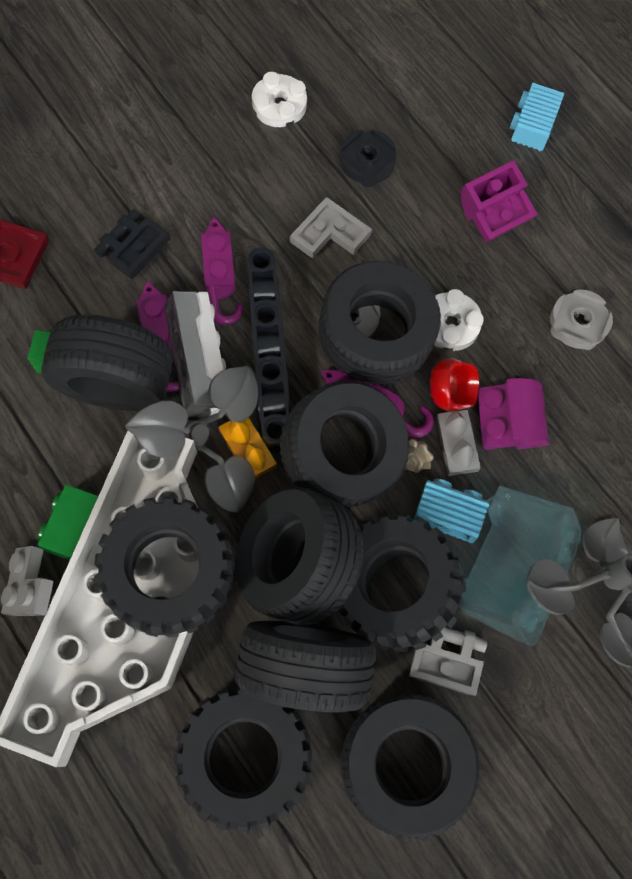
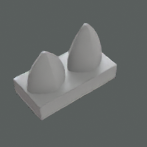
M468 409L437 414L436 423L448 476L478 472L481 467Z

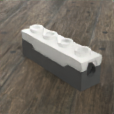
M173 291L164 309L182 404L187 411L188 417H209L221 410L214 407L210 401V382L216 374L226 369L225 360L221 358L219 350L220 335L215 330L213 321L215 315L214 306L210 304L208 292Z

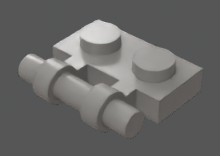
M445 626L441 631L444 635L441 639L435 642L431 638L430 646L426 645L425 648L415 649L408 677L476 696L484 662L471 658L472 650L484 653L488 640L476 637L475 632L465 630L463 633L446 628ZM443 641L460 645L459 654L441 649Z

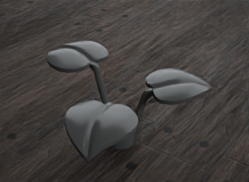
M247 366L222 370L210 382V401L214 407L221 409L216 414L201 418L200 421L187 420L188 414L183 406L173 401H160L137 412L125 425L126 429L134 435L147 452L160 458H169L179 453L185 444V438L194 440L198 451L206 453L219 464L211 466L205 472L204 482L209 496L221 508L236 513L243 510L253 491L255 483L254 470L247 460L239 456H231L224 462L223 458L207 448L205 443L209 437L208 423L222 418L225 413L231 421L241 422L253 413L258 401V385L252 370Z
M619 518L605 519L588 527L582 536V544L586 555L591 560L600 563V567L604 569L603 573L569 585V578L564 568L553 560L543 559L531 566L526 577L527 587L534 601L542 609L555 615H564L575 608V599L571 591L579 590L602 580L608 588L622 590L606 614L608 623L600 628V640L610 659L621 666L632 668V620L624 613L615 614L627 595L632 592V554H628L620 531Z

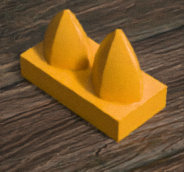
M249 417L241 422L230 420L218 427L232 454L242 457L250 463L254 470L255 480L277 468L276 461Z

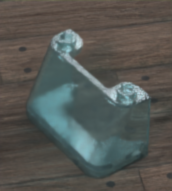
M499 486L495 496H491L488 501L487 513L489 514L492 526L468 578L464 577L466 592L462 593V598L465 602L460 612L519 642L533 647L537 644L550 613L542 609L530 595L526 580L528 572L537 561L549 559L557 562L568 573L580 544L582 531L574 508Z

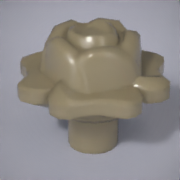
M411 439L409 441L408 462H406L405 469L415 473H419L423 469H430V462L434 456L428 450L427 444Z

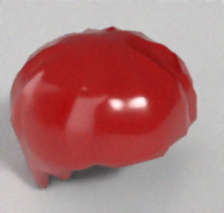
M455 358L444 359L439 362L431 371L430 395L433 403L440 409L448 412L470 408L475 405L479 389L477 367L474 364Z

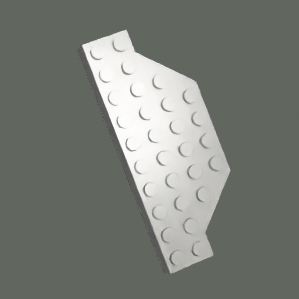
M127 431L47 614L0 716V746L54 767H65L81 731L172 688L193 632L190 634L187 631L179 633V637L168 638L165 635L154 637L146 635L139 630L136 631L113 614V611L101 598L102 591L97 587L94 576L98 573V568L94 565L95 554L102 551V547L98 544L102 534L109 535L113 530L109 524L115 517L120 520L128 515L125 509L134 504L139 509L145 506V499L154 497L156 502H164V496L175 497L177 502L183 503L185 499L195 502L186 482L197 454L194 440L185 438V444L179 453L169 458H160L147 452L134 435ZM177 537L158 539L144 548L138 556L134 567V579L139 589L149 597L159 600L174 598L185 592L194 583L199 573V557L195 548L184 539Z

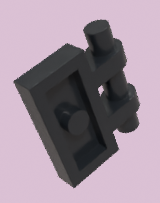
M135 209L127 216L122 215L117 221L118 225L109 234L105 233L99 239L100 243L94 249V252L100 258H103L109 251L112 252L107 257L109 263L130 279H133L170 240L169 232L148 217L140 224H137L141 219V215ZM126 233L130 234L122 243L119 242Z

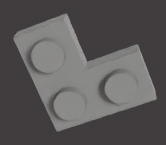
M326 197L290 235V243L312 259L330 239L354 255L371 236L372 229Z
M33 546L16 548L9 561L10 576L8 584L1 596V603L3 605L1 614L10 616H46L53 581L38 578L44 549Z

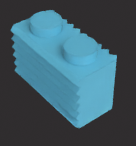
M532 83L530 91H523L518 107L522 108V112H515L509 129L515 131L511 140L518 144L522 143L523 146L527 145L529 148L533 147V149L543 151L564 93Z
M427 480L413 521L415 522L416 519L421 518L428 521L432 529L437 527L444 534L474 543L479 537L489 502L483 500V496L476 491L464 490L463 493L452 489V484L445 480Z

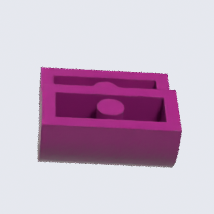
M514 160L465 184L461 190V203L468 222L471 220L475 222L486 243L532 220L538 215L524 191L528 184Z
M524 378L506 379L507 384L478 389L482 443L485 450L516 446L518 449L549 446L544 392L540 382Z

